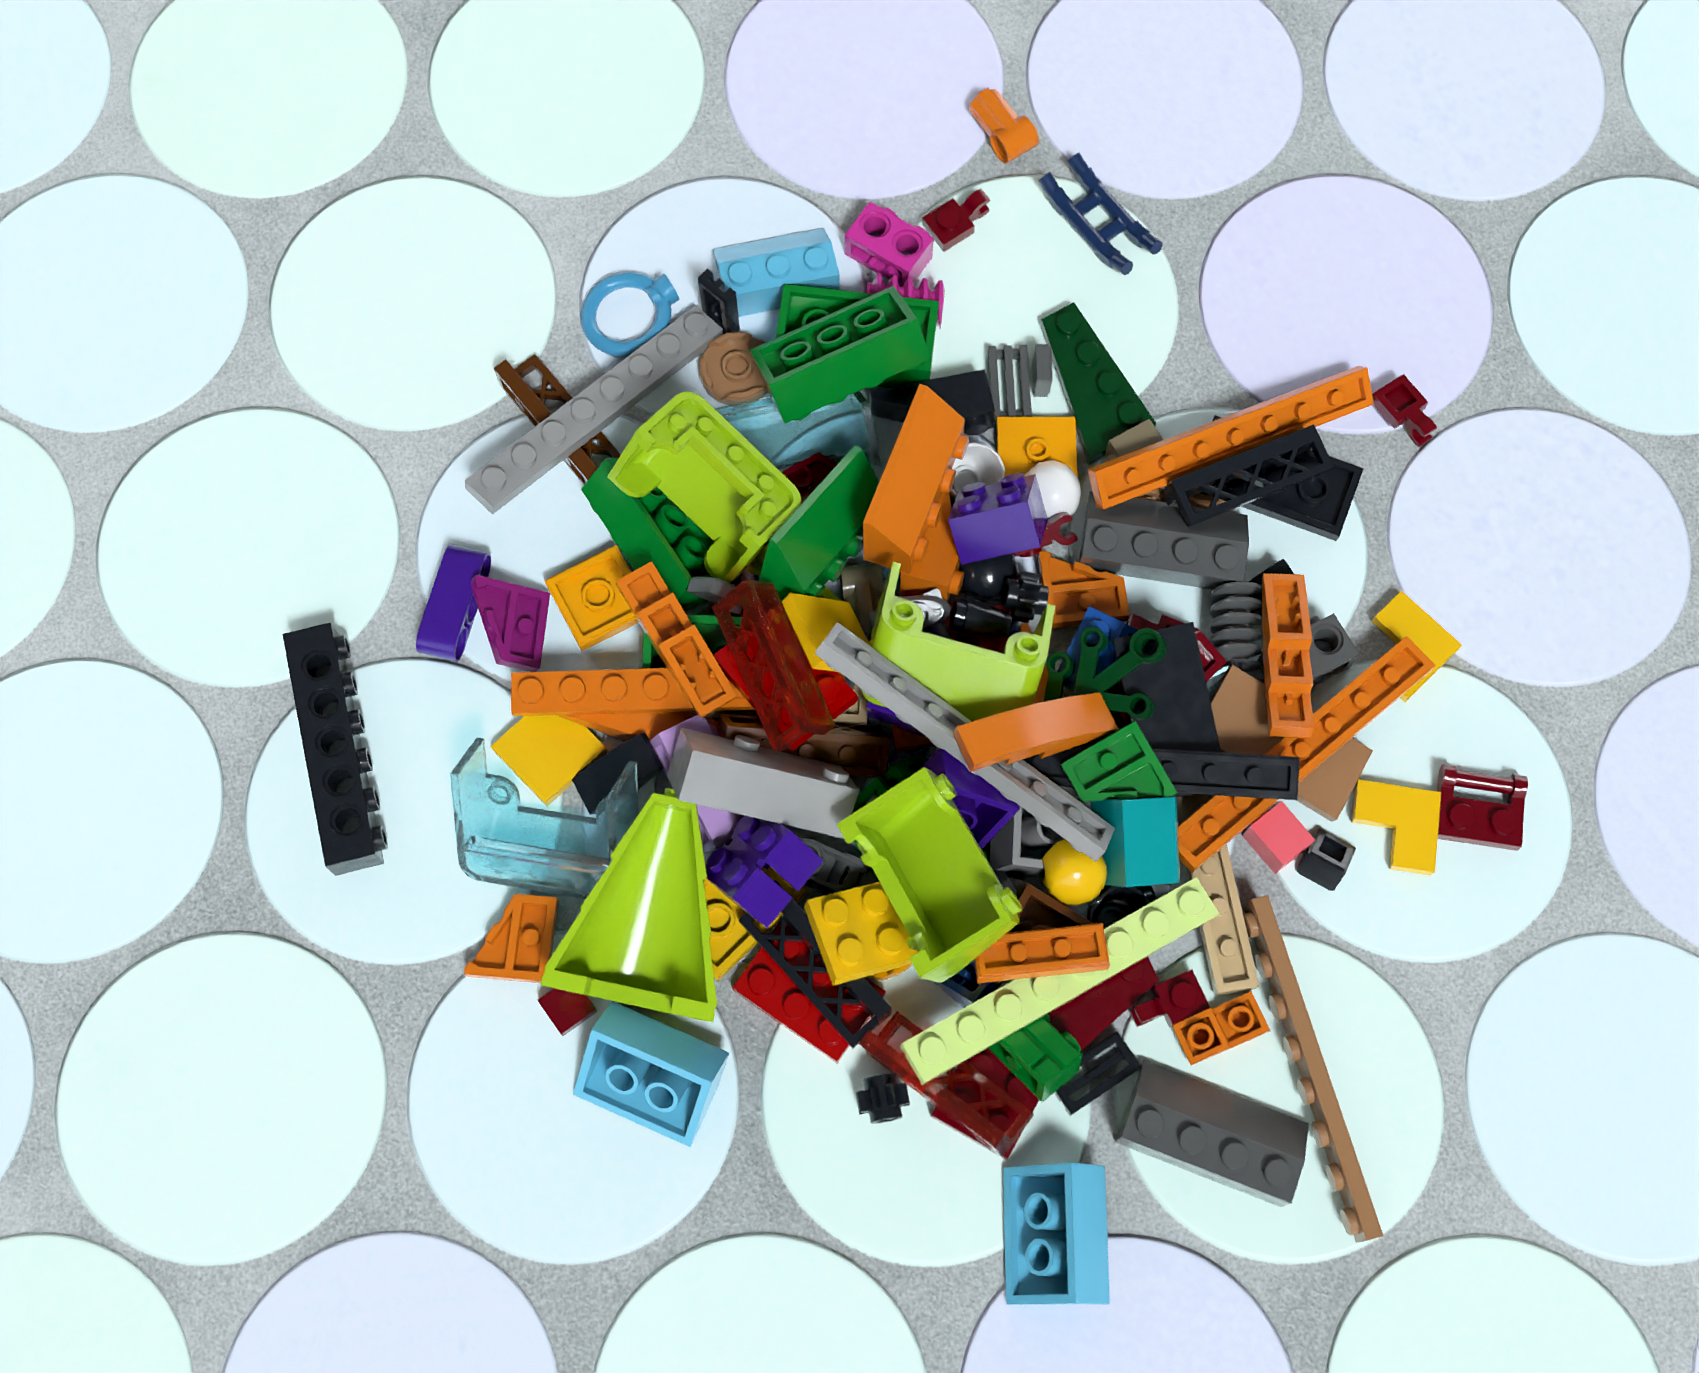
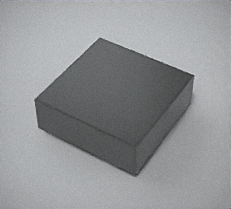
M1036 344L1032 362L1034 397H1048L1053 380L1051 347H1049V344Z

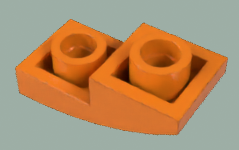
M1252 991L1172 1025L1191 1066L1271 1031Z

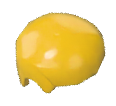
M1067 840L1057 842L1044 855L1042 862L1045 868V878L1042 879V882L1047 888L1048 894L1063 905L1078 906L1090 902L1104 889L1107 866L1102 856L1095 862L1086 854L1075 850Z

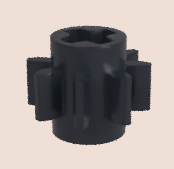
M1021 571L1020 575L1016 574L1015 579L1007 578L1001 595V608L1011 611L1013 621L1029 623V620L1034 619V615L1042 616L1047 606L1049 588L1039 583L1040 574Z
M894 1073L863 1079L864 1090L856 1092L859 1115L869 1113L871 1124L902 1119L901 1107L910 1106L907 1084H897Z

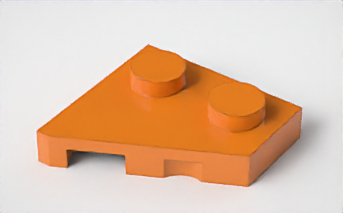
M1047 551L1038 553L1041 584L1049 588L1047 604L1055 606L1052 629L1079 626L1089 606L1120 621H1128L1130 613L1124 577L1106 571L1097 572L1091 566L1077 561L1071 564L1051 557L1052 553Z
M515 894L504 909V915L501 920L494 924L485 937L486 942L472 962L469 961L466 965L464 975L473 978L541 984L542 976L545 973V966L553 952L559 899L557 897Z

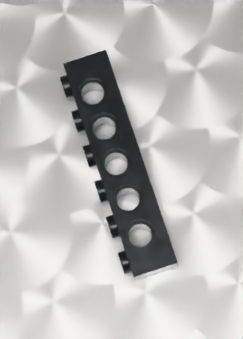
M331 622L284 633L282 636L325 867L337 876L385 864L382 850L388 849V842L383 826H377L374 811L380 810V801L375 786H369L367 772L373 771V765L368 748H362L360 734L365 733V724L360 709L355 710L352 696L358 695V688L353 672H347L345 659L351 657L347 637L345 634L339 635ZM331 665L330 671L325 676L315 677L316 671L321 666ZM338 702V707L334 713L322 716V710L327 704ZM335 741H346L344 748L339 753L329 754V748ZM353 778L352 786L348 791L336 793V787L341 780ZM360 817V824L356 830L349 833L343 832L344 824L348 819Z

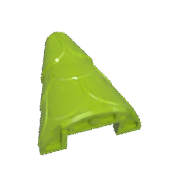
M665 788L664 795L657 793L651 795L610 855L612 862L581 905V912L547 962L540 985L713 1023L717 997L709 941L712 935L704 881L708 877L697 804L678 800L674 789Z

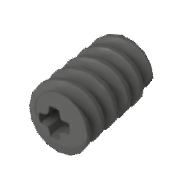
M1231 582L1220 585L1212 590L1211 600L1214 604L1210 609V614L1213 618L1210 623V630L1213 635H1211L1209 641L1227 661L1220 669L1227 670L1228 667L1234 665L1244 672H1250L1259 669L1261 666L1259 661L1249 659L1250 657L1260 655L1262 652L1260 646L1250 644V642L1262 638L1261 631L1250 628L1262 623L1260 615L1251 613V611H1257L1262 608L1261 600L1251 598V596H1257L1262 593V586L1254 582Z

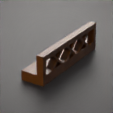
M536 354L515 369L506 359L493 368L500 387L534 427L552 414L545 406L546 399L563 401L565 404L572 399L571 395ZM536 369L543 378L541 390L531 389L522 378ZM548 385H549L554 391H548ZM602 432L588 441V445H582L563 460L583 485L598 469L592 461V454L608 455L611 458L620 457L621 455ZM596 440L600 446H594V441Z
M731 714L718 715L717 726L722 732L723 738L734 740L736 735L746 736L759 741V747L839 765L850 776H883L885 778L884 774L887 771L891 737L879 725L866 726L830 722L795 750L791 751L762 717Z

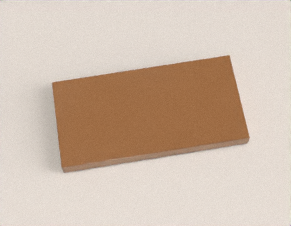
M1234 665L1228 667L1210 700L1221 752L1265 755L1285 738L1269 736L1265 684ZM1352 738L1298 784V799L1296 801L1331 822L1336 821L1373 750Z

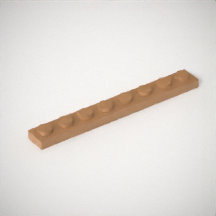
M1269 896L1251 899L1244 907L1245 913H1243L1249 938H1254L1259 952V954L1255 955L1257 969L1262 979H1268L1273 994L1269 996L1271 1011L1277 1021L1282 1020L1287 1035L1283 1037L1286 1055L1291 1063L1296 1062L1301 1079L1297 1080L1300 1097L1305 1105L1310 1104L1315 1119L1311 1123L1314 1139L1319 1148L1324 1147L1329 1161V1165H1326L1329 1184L1333 1191H1339L1344 1208L1340 1210L1343 1226L1349 1236L1354 1235L1356 1243L1382 1237L1384 1235Z

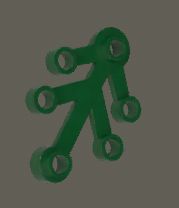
M1092 626L1084 629L1080 635L1082 651L1074 693L1070 696L1100 692L1109 711L1128 713L1137 720H1147L1150 718L1155 709L1154 702L1150 697L1142 693L1126 696L1106 693L1105 691L1143 663L1151 665L1161 661L1167 652L1165 638L1150 628L1138 630L1131 637L1130 651L1095 676L1099 653L1107 647L1108 637L1104 631ZM1094 633H1098L1100 636L1099 643L1095 647H1089V637ZM1150 641H1156L1157 650L1155 653L1146 655V644ZM1055 652L1049 656L1046 663L1049 674L1044 702L1062 698L1064 680L1073 673L1075 663L1071 656L1063 652ZM1064 658L1066 660L1065 669L1061 672H1056L1055 664L1057 660ZM1144 699L1146 702L1145 711L1141 714H1136L1134 711L1135 703L1138 700Z

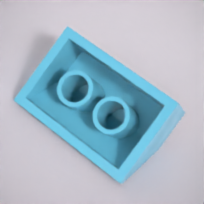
M824 228L713 249L718 276L725 283V291L731 287L736 292L739 317L780 309L784 284L840 290V275L832 242Z
M612 1001L591 1030L573 1095L691 1147L719 1086L729 1052Z
M1058 1163L1003 1168L1006 1305L1110 1304L1105 1166Z

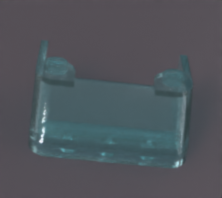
M861 391L848 395L840 403L828 404L811 412L804 419L793 420L784 424L771 396L715 408L777 469L791 467L817 452L828 458L832 457L835 462H840L854 445L863 450L873 469L881 467L870 404Z
M476 737L450 773L458 863L461 870L468 877L477 881L586 899L612 862L610 855L639 814L637 762L629 761L609 795L605 796L597 806L596 818L521 806L519 790L510 779L487 773L484 738Z

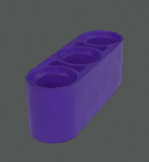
M453 544L448 545L419 626L416 638L417 652L456 662L461 659L478 610L470 585L471 579L475 575L489 576L491 554Z

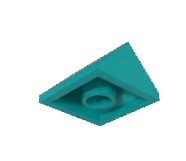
M1140 797L1135 799L1091 801V810L1115 828L1108 847L1102 855L1107 866L1105 885L1136 887L1180 883L1176 797Z

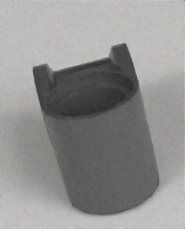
M800 839L823 860L804 885L821 892L823 895L856 888L862 873L868 872L869 866L864 865L863 861L854 855L837 851L814 839ZM848 872L843 884L840 885L844 873Z

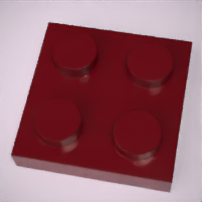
M986 1048L958 1065L931 1114V1118L1001 1158L1008 1160L1039 1099Z

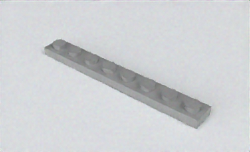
M695 305L465 479V489L493 515L708 348L707 345L714 338L722 335L723 329Z
M837 622L815 654L823 659L831 669L842 673L858 685L866 695L877 699L892 710L901 721L912 725L927 736L936 747L947 751L969 770L953 736V732L957 726L972 721ZM1024 760L1009 765L1002 761L971 772L985 779L997 788L1005 798L1016 802L1032 814L1040 824L1051 828L1067 840L1075 850L1086 854L1095 862L1106 851L1115 828Z

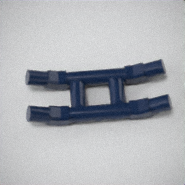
M1080 152L1069 158L1067 162L1076 174L1079 184L1088 195L1074 205L1063 188H1060L1051 172L1037 180L1047 194V199L1052 207L1071 224L1096 252V256L1110 268L1116 269L1123 275L1129 274L1133 269V262L1124 257L1109 242L1123 231L1131 242L1140 248L1146 249L1153 255L1158 254L1162 249L1163 243L1151 235L1150 231L1138 221H1135L1101 184L1102 181L1096 176L1092 168H1089ZM1101 205L1113 220L1097 231L1084 215Z

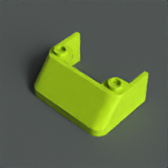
M893 561L879 600L869 646L972 722L998 713L1032 705L1048 656L1055 606L1047 604L1033 634L1027 632L1013 634L1005 645L1004 653L922 632L924 615L920 607L910 600L894 596L901 563ZM861 690L862 694L868 701L876 705L886 707L877 699L866 695Z

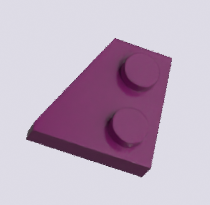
M475 575L471 579L470 585L496 664L529 672L538 671L541 666L550 593Z

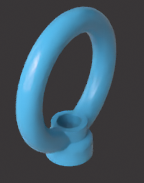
M634 272L614 274L596 284L586 296L581 310L582 329L589 342L599 351L615 357H628L670 325L671 305L678 302L680 298L664 273L655 279ZM622 288H636L646 292L656 307V318L652 327L643 336L632 341L621 342L609 339L602 334L596 322V313L600 303L613 291Z

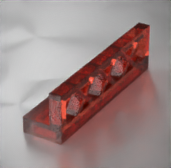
M744 579L712 608L773 751H783L803 734L825 735L836 724L772 583ZM739 602L744 610L740 627L735 626L729 612ZM750 636H754L759 645L756 662L750 661L747 654ZM765 672L771 673L774 679L771 698L766 697L762 688ZM781 708L787 709L793 726L783 734L778 726Z
M898 1011L895 1012L878 1035H875L870 1030L865 1034L858 1044L871 1058L891 1073H894L897 1078L1001 1157L1005 1155L1034 1116L1032 1111L965 1061L955 1066L963 1072L962 1074L954 1075V1070L951 1068L947 1071V1076L934 1078L922 1085L903 1052L899 1053L887 1044L900 1026L910 1032L912 1037L923 1032L921 1028ZM974 1080L980 1085L982 1102L966 1104L956 1096L955 1083ZM948 1084L949 1090L946 1089L943 1085ZM987 1091L998 1099L988 1100ZM1008 1106L1018 1113L1019 1116L1007 1132L1004 1133L991 1123L989 1108ZM976 1110H983V1116Z

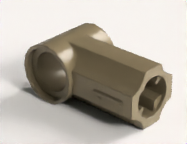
M871 563L845 566L841 573L843 601L850 603L863 632L869 633L871 639L872 632L868 612L878 607L883 591L881 565Z

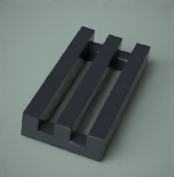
M707 268L698 277L702 311L723 329V334L738 332L740 324L736 292L731 287L725 291V283L720 278L714 282L713 273Z
M1118 1031L1083 1053L1080 1067L1114 1044L1119 1050L1117 1053L1065 1088L1060 1086L1055 1092V1096L1059 1102H1062L1069 1116H1072L1142 1068ZM1125 1058L1129 1066L1077 1101H1072L1069 1097L1072 1093Z

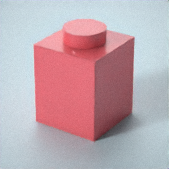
M1282 801L1271 810L1269 808L1250 824L1251 826L1243 834V838L1274 874H1277L1302 854L1315 841L1313 836Z

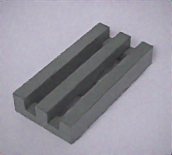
M1004 345L1003 349H996V346H988L990 392L995 407L994 422L997 421V417H1032L1027 345H1019V349H1012V345ZM1013 359H1019L1022 412H1016ZM997 360H1004L1007 412H1000Z

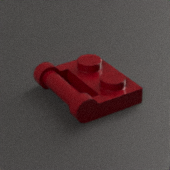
M1442 764L1439 769L1437 792H1441L1438 839L1514 851L1519 850L1522 847L1524 805L1528 790L1527 776L1512 774L1511 778L1461 771L1457 770L1456 765ZM1454 786L1508 794L1507 804L1454 797Z

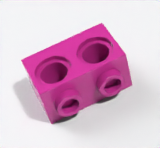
M870 201L845 234L846 256L876 273H881L882 277L890 280L892 275H897L900 287H903L908 276L912 277L914 284L933 258L934 238L924 228L918 225L912 226L898 218L891 209L879 207ZM873 232H877V233H880V234H882V235H881V236H877V237H873V236H870V235H868V234L873 233ZM902 251H911V252H913L914 254H912V255H903V254H901L900 252H902Z

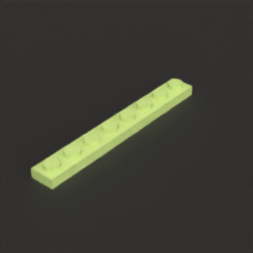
M1195 877L1104 929L1110 962L1108 970L1013 980L903 1042L900 1047L923 1085L1214 919L1220 913L1198 878Z

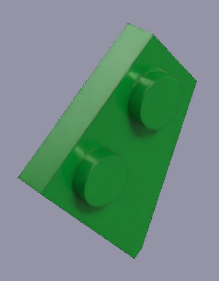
M1136 721L1129 723L1060 763L1082 802L1155 796L1168 797L1178 793Z

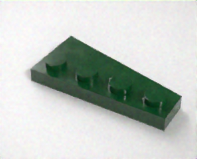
M1074 302L1041 319L1040 328L1046 344H1049V347H1051L1052 362L1054 368L1058 371L1065 400L1068 401L1073 417H1075L1076 431L1078 436L1081 437L1088 465L1105 456L1110 439L1148 419L1156 426L1155 420Z

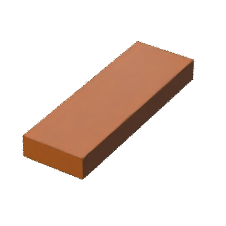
M1103 923L1006 933L974 959L977 983L1108 970L1110 966Z

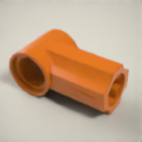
M989 87L984 89L970 103V113L989 135L994 153L1004 164L1011 162L1038 146L1039 137L1033 123L1024 115L1018 117L997 89H989Z

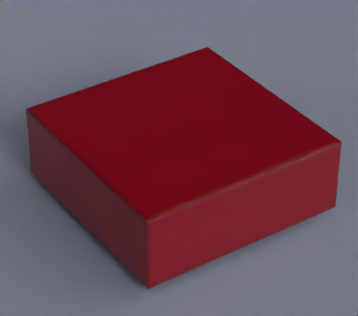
M555 988L537 1000L562 1036H565L598 1012L587 995Z

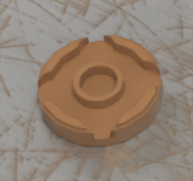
M743 331L727 332L714 338L707 345L708 348L699 360L700 380L707 394L717 402L732 407L748 406L761 400L768 393V390L750 350L766 342L762 339L760 341L752 337V334Z

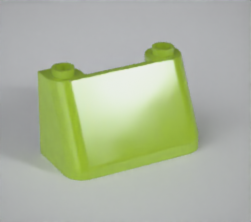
M693 392L677 394L640 426L607 476L621 491L628 496L636 498L644 497L658 487L715 542L704 555L705 568L712 577L730 584L738 578L765 548L770 538L801 505V496L795 485L704 398Z
M924 767L837 823V826L846 843L850 844L857 840V845L864 854L861 856L864 865L870 866L874 870L910 936L906 940L909 948L919 951L909 958L919 977L942 983L961 971L1020 923L1017 913L1022 911V907L1009 887L1003 889L952 798L956 797L957 793L949 779L943 773L937 776L934 772Z

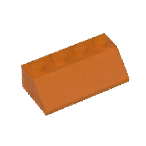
M922 384L918 386L863 521L864 560L890 569L893 561L901 563L900 572L909 575L915 561L922 563L929 544V539L925 538L929 526L936 528L943 507L942 504H939V500L943 492L950 493L956 475V470H953L952 467L956 459L962 460L964 458L969 443V437L964 435L965 419L928 386Z

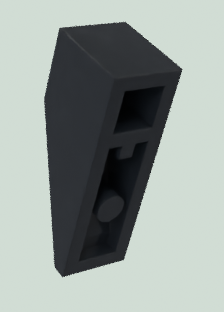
M985 369L870 391L869 409L873 416L904 423L918 386L922 384L928 386L965 419L964 433L966 435H979L993 428L995 407Z

